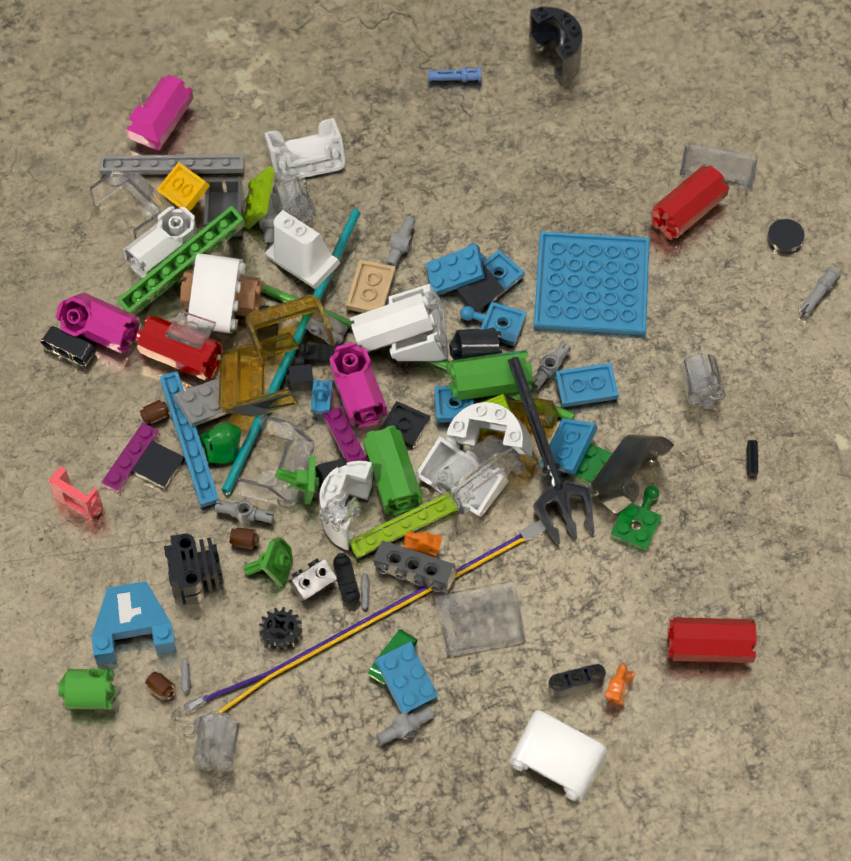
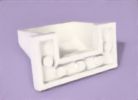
M283 210L275 217L274 244L264 254L274 263L309 286L317 289L339 266V260L330 253L320 233Z

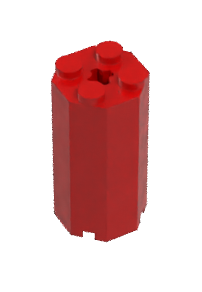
M702 165L652 207L651 216L653 219L651 223L656 229H660L668 239L678 238L728 196L729 186L727 183L724 185L722 181L725 179L724 176L713 166L705 168L706 165Z
M149 315L145 320L143 329L138 331L135 338L138 341L139 353L203 380L213 376L220 363V360L217 359L218 354L222 356L223 353L222 343L157 316L152 317Z
M673 617V620L669 619V628L667 630V638L669 640L668 658H672L673 661L754 663L756 651H752V649L755 648L757 643L754 619Z

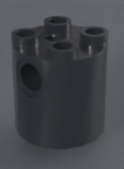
M494 327L483 330H457L449 344L450 356L453 360L503 353L499 349V342L502 341L501 332L496 331Z

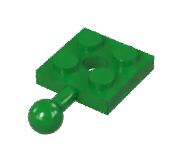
M653 485L645 488V499L642 506L628 501L625 502L610 537L647 551L662 519V515L648 510L652 501L659 497V489ZM638 522L642 527L639 530H635L631 527V524Z

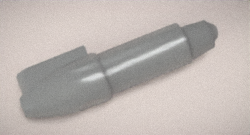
M363 573L360 586L362 608L366 610L369 605L370 581L368 574Z
M183 658L181 663V686L184 694L187 695L191 685L189 662L187 658Z

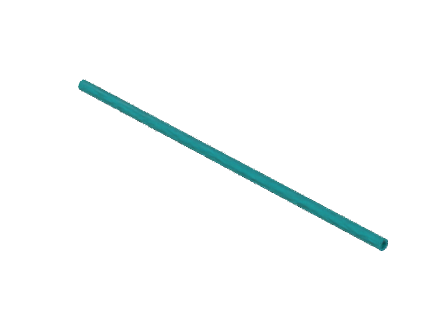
M357 209L352 210L332 252V255L338 260L361 214ZM333 272L315 289L290 344L295 343L296 345L287 348L264 399L276 396L307 330L305 327L317 308L318 301L321 300ZM268 412L256 415L221 489L222 492L226 494L231 493Z

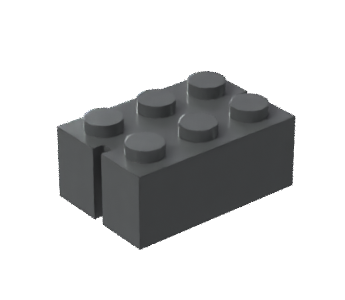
M206 179L210 186L205 192L204 228L230 206H233L243 216L244 189L242 179H226L227 192H224L222 179ZM243 228L233 236H242Z

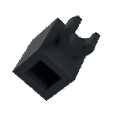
M303 355L295 356L296 366H289L290 374H286L287 385H291L292 392L313 390L312 365H304Z

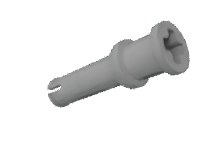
M827 267L824 276L818 279L816 288L799 308V312L802 315L806 312L804 316L808 317L824 294L831 291L834 282L841 278V274L835 268Z

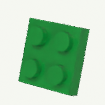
M590 443L576 474L569 473L568 475L604 490L620 461V456Z

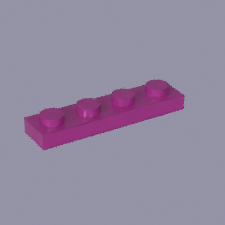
M341 407L332 409L329 413H323L324 420L346 463L367 461V457Z
M142 422L102 480V486L119 494L132 475L131 470L151 441H155L158 437L159 430Z

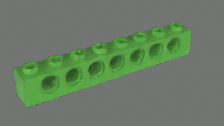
M230 206L117 299L120 306L125 311L137 315L180 280L187 269L192 270L195 267L197 253L210 255L246 225L242 216L233 206Z

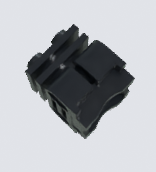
M183 533L170 536L171 545L164 546V552L169 567L168 576L173 597H182L183 606L199 603L205 597L203 581L207 580L209 592L213 591L211 579H215L216 588L220 590V582H223L217 545H212L211 537L207 538L209 550H205L203 539H199L201 551L198 552L195 539L191 534Z

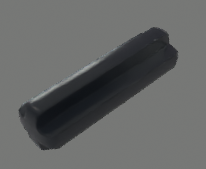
M748 440L747 474L749 476L758 475L757 440Z

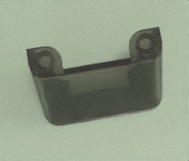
M627 435L620 441L590 483L591 494L617 514L631 505L640 493L639 485L632 477L643 461H649L652 464L659 456L669 453L674 444L662 436Z

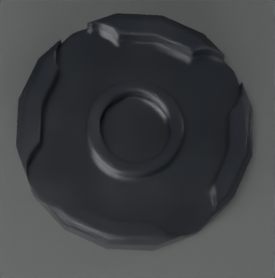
M780 219L770 226L767 237L770 245L772 244L775 247L774 249L789 253L796 251L797 248L803 245L805 233L802 226L796 221Z

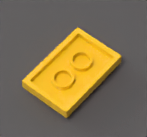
M178 162L158 187L157 191L177 207H185L190 211L201 196L205 194L210 185Z

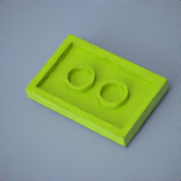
M270 166L260 171L248 183L249 192L245 199L246 209L242 216L246 224L244 227L247 229L267 215L275 170Z

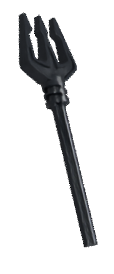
M513 357L508 360L544 464V467L541 469L542 473L547 474L544 479L549 480L547 488L533 505L534 511L556 545H560L559 529L551 525L545 506L550 503L557 505L567 522V530L573 539L576 540L577 528L576 523L572 520L569 497H581L587 514L584 524L590 534L593 535L595 531L590 488L583 484L566 481L564 477H560L563 473L558 470L561 467L560 463H556L553 458L519 357Z

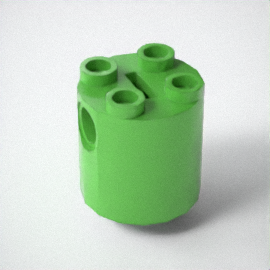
M67 669V672L59 681L58 687L59 697H62L65 701L66 708L112 709L113 698H115L116 688L112 686L114 669Z

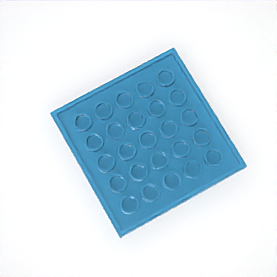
M540 231L533 329L646 335L650 238Z

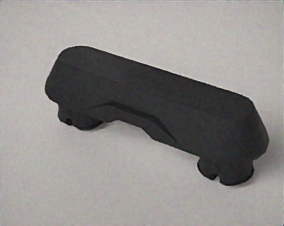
M302 343L297 350V355H303V360L330 362V357L334 355L336 347L342 344L322 346Z
M338 553L333 560V565L342 599L348 605H355L360 600V593L352 563L345 553Z

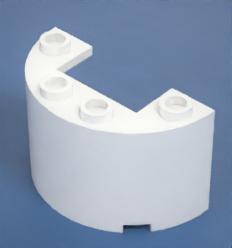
M482 402L466 407L455 416L447 431V435L458 444L474 447L477 445L480 428L505 432L503 445L512 446L511 452L513 454L532 457V440L526 427L508 409L495 403Z
M352 461L348 462L345 466L335 468L325 478L320 489V506L324 530L332 542L348 551L350 548L349 540L354 537L355 532L348 530L353 513L344 511V507L349 495L368 500L373 487L372 462Z

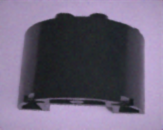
M543 6L531 9L529 37L537 49L549 43H554L556 51L563 59L562 66L556 68L554 74L564 86L574 79L581 65L582 28L577 19L565 10Z

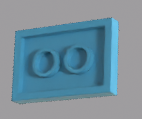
M477 244L426 263L430 284L438 296L485 278L480 250Z
M611 363L555 371L562 407L619 399Z
M562 418L549 444L555 462L560 463L561 467L558 470L564 473L576 474L598 429L596 423ZM541 460V462H540L541 468L544 467V464H543V461H542V460Z
M411 642L374 660L401 714L409 712L439 696Z

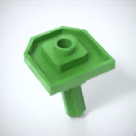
M316 456L309 457L306 470L291 472L279 468L275 474L277 479L290 483L291 488L304 491L305 504H311L314 490L318 489L319 477H316L315 471Z
M277 537L271 540L266 552L259 554V560L244 566L245 573L251 575L264 570L279 587H284L293 562L292 548L283 538Z

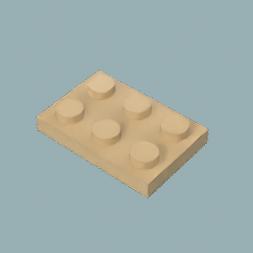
M359 260L347 299L346 309L365 313L385 306L396 271L395 266Z

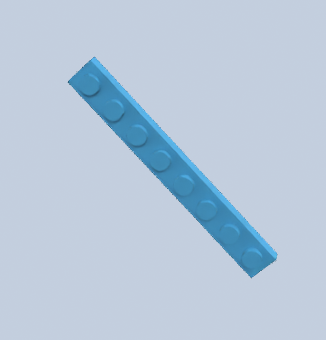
M178 371L159 376L200 506L202 508L216 504L219 497L196 426L191 427L174 400V394L184 391Z

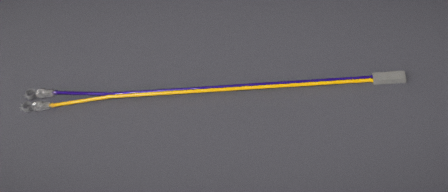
M549 517V520H550V522H551V525H552L553 527H555V524L553 523V521H552L551 518ZM541 520L520 530L518 536L457 568L455 578L521 542L528 543L548 532ZM424 586L277 667L210 695L189 700L184 704V707L177 706L174 708L173 713L170 714L172 716L177 709L184 710L186 708L183 716H174L173 720H181L185 717L186 713L197 711L209 699L265 677L219 711L200 716L194 720L193 724L185 723L180 732H183L187 725H196L192 733H183V737L185 735L192 736L195 733V729L202 730L219 717L221 713L269 679L433 590Z

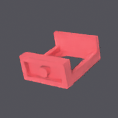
M61 466L48 480L56 500L91 521L101 513L103 505L96 487L88 495H85L72 487L67 470Z

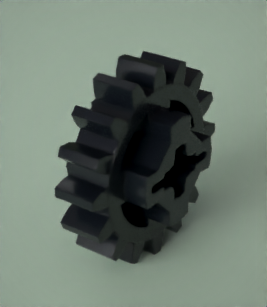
M282 607L281 611L274 608V613L267 611L268 617L262 616L263 623L259 624L260 637H263L264 644L269 642L268 646L270 649L275 645L277 651H279L280 646L287 650V645L295 646L294 640L300 641L298 634L303 633L302 628H300L302 627V622L299 620L298 614L293 615L292 609L285 612V607ZM271 623L272 627H270L269 631L267 632L268 626Z

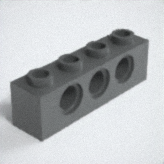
M383 540L373 558L374 569L379 573H387L399 580H408L417 586H426L436 592L448 593L456 576V567L453 563Z

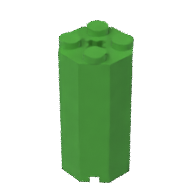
M521 350L451 360L450 364L446 365L447 374L451 377V383H449L450 394L458 401L518 392L508 360L513 357H519L529 389L532 390L530 385L533 384L531 361H526V357H529L528 352Z
M388 426L383 430L368 432L366 434L367 438L363 440L364 450L368 462H372L373 478L385 514H389L390 511L395 516L402 515L415 509L417 503L419 506L423 504V496L401 431L396 430L395 426Z

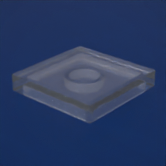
M180 311L166 331L165 337L201 349L214 330L216 322Z

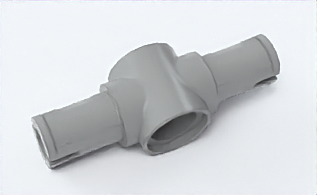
M270 194L267 215L260 219V229L264 232L266 247H271L274 244V219L278 215V212L274 209L273 194Z
M406 216L401 229L393 233L389 244L391 253L386 265L395 266L396 268L401 255H404V252H409L412 244L411 232L416 223L413 217Z
M562 342L554 353L543 357L542 364L533 377V384H530L532 388L534 387L535 390H538L546 379L555 377V371H558L559 366L563 362L562 360L571 351V347L568 344L566 345L565 342Z
M246 499L234 503L217 500L215 505V512L230 514L243 524L255 520L272 524L275 514L274 511L259 509L258 506L252 505ZM243 510H248L247 513H241Z
M427 707L416 714L412 713L409 715L405 712L398 715L392 721L391 727L376 734L378 743L382 746L395 738L399 739L402 737L403 740L413 737L418 732L420 725L435 718L434 712L430 707Z

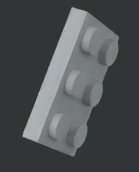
M225 376L174 394V400L191 427L232 413L231 408L242 406L241 401Z

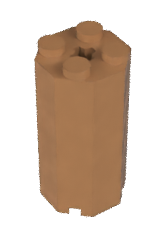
M187 269L183 275L187 279L182 281L180 302L183 303L182 309H189L194 270ZM241 275L238 279V282H241L240 293L236 294V300L239 301L238 310L234 312V315L256 317V315H259L261 305L264 304V300L261 299V292H264L265 281H261L259 277Z

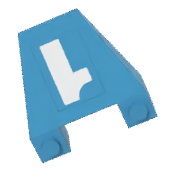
M147 581L107 588L91 637L93 654L97 665L117 662L114 642L117 639L153 634L154 647L157 654L177 651L172 623Z

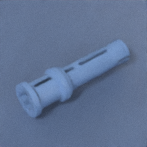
M478 66V68L463 67L458 70H428L429 82L462 80L464 83L475 80L482 82L481 66Z

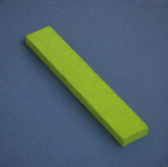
M451 491L350 539L349 545L358 559L377 550L382 540L392 543L404 537L406 532H415L460 510L461 506Z

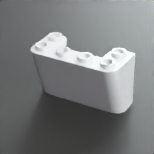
M197 253L187 327L233 334V331L237 330L238 319H235L234 312H237L239 303L236 300V294L240 293L241 282H238L241 274L244 275L246 264L243 263V259Z
M439 437L416 472V477L442 494L452 491L461 506L482 517L508 484V475L496 466L492 469V465L484 460L480 463L475 459L476 455L466 450L464 453L459 449L461 446L451 438L446 437L444 439Z

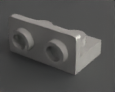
M316 308L305 328L313 335L323 338L328 344L339 345L344 339L343 336L348 326L326 314V319L330 323L328 328L321 310Z

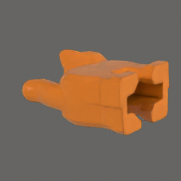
M410 531L404 535L405 540L402 547L432 557H436L438 554L442 535Z
M626 664L618 666L617 674L611 678L604 695L609 702L624 706L628 685L633 682L635 671L626 670Z

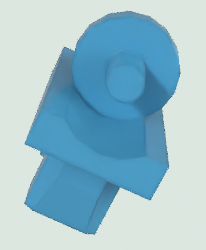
M314 379L311 412L321 415L330 412L333 380L320 381Z

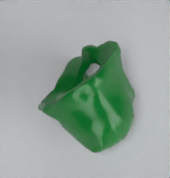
M223 422L200 436V441L205 446L208 463L224 464L235 461L239 453V443L241 440V429L238 426ZM210 442L212 444L213 451L210 449Z

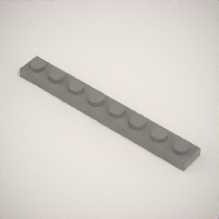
M244 154L100 156L99 172L100 175L169 174L179 162L195 174L244 173Z

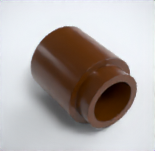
M157 400L144 406L139 412L145 424H153L168 417L169 409L165 401Z
M232 528L229 542L234 544L235 547L254 549L259 544L260 535L254 529Z
M153 672L147 677L145 682L147 688L162 701L169 700L174 696L175 684L162 673Z

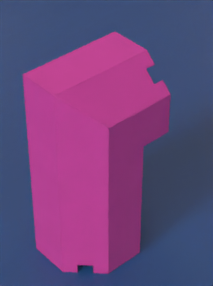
M167 75L165 78L161 77L145 103L137 105L130 115L129 120L132 121V124L127 126L128 138L160 151L194 99L193 90L190 87L187 89L182 79L172 75Z
M85 292L59 302L56 312L57 321L60 320L62 331L73 336L82 335L121 354L130 350L131 346L128 345L130 342L134 343L136 341V335L141 327V323L138 322L140 320L138 316Z
M352 342L337 346L334 355L330 357V369L350 425L355 426V424H358V427L364 428L380 421L379 417L382 414L383 417L387 415V406L371 368V360L366 348L362 346L361 348L357 347Z

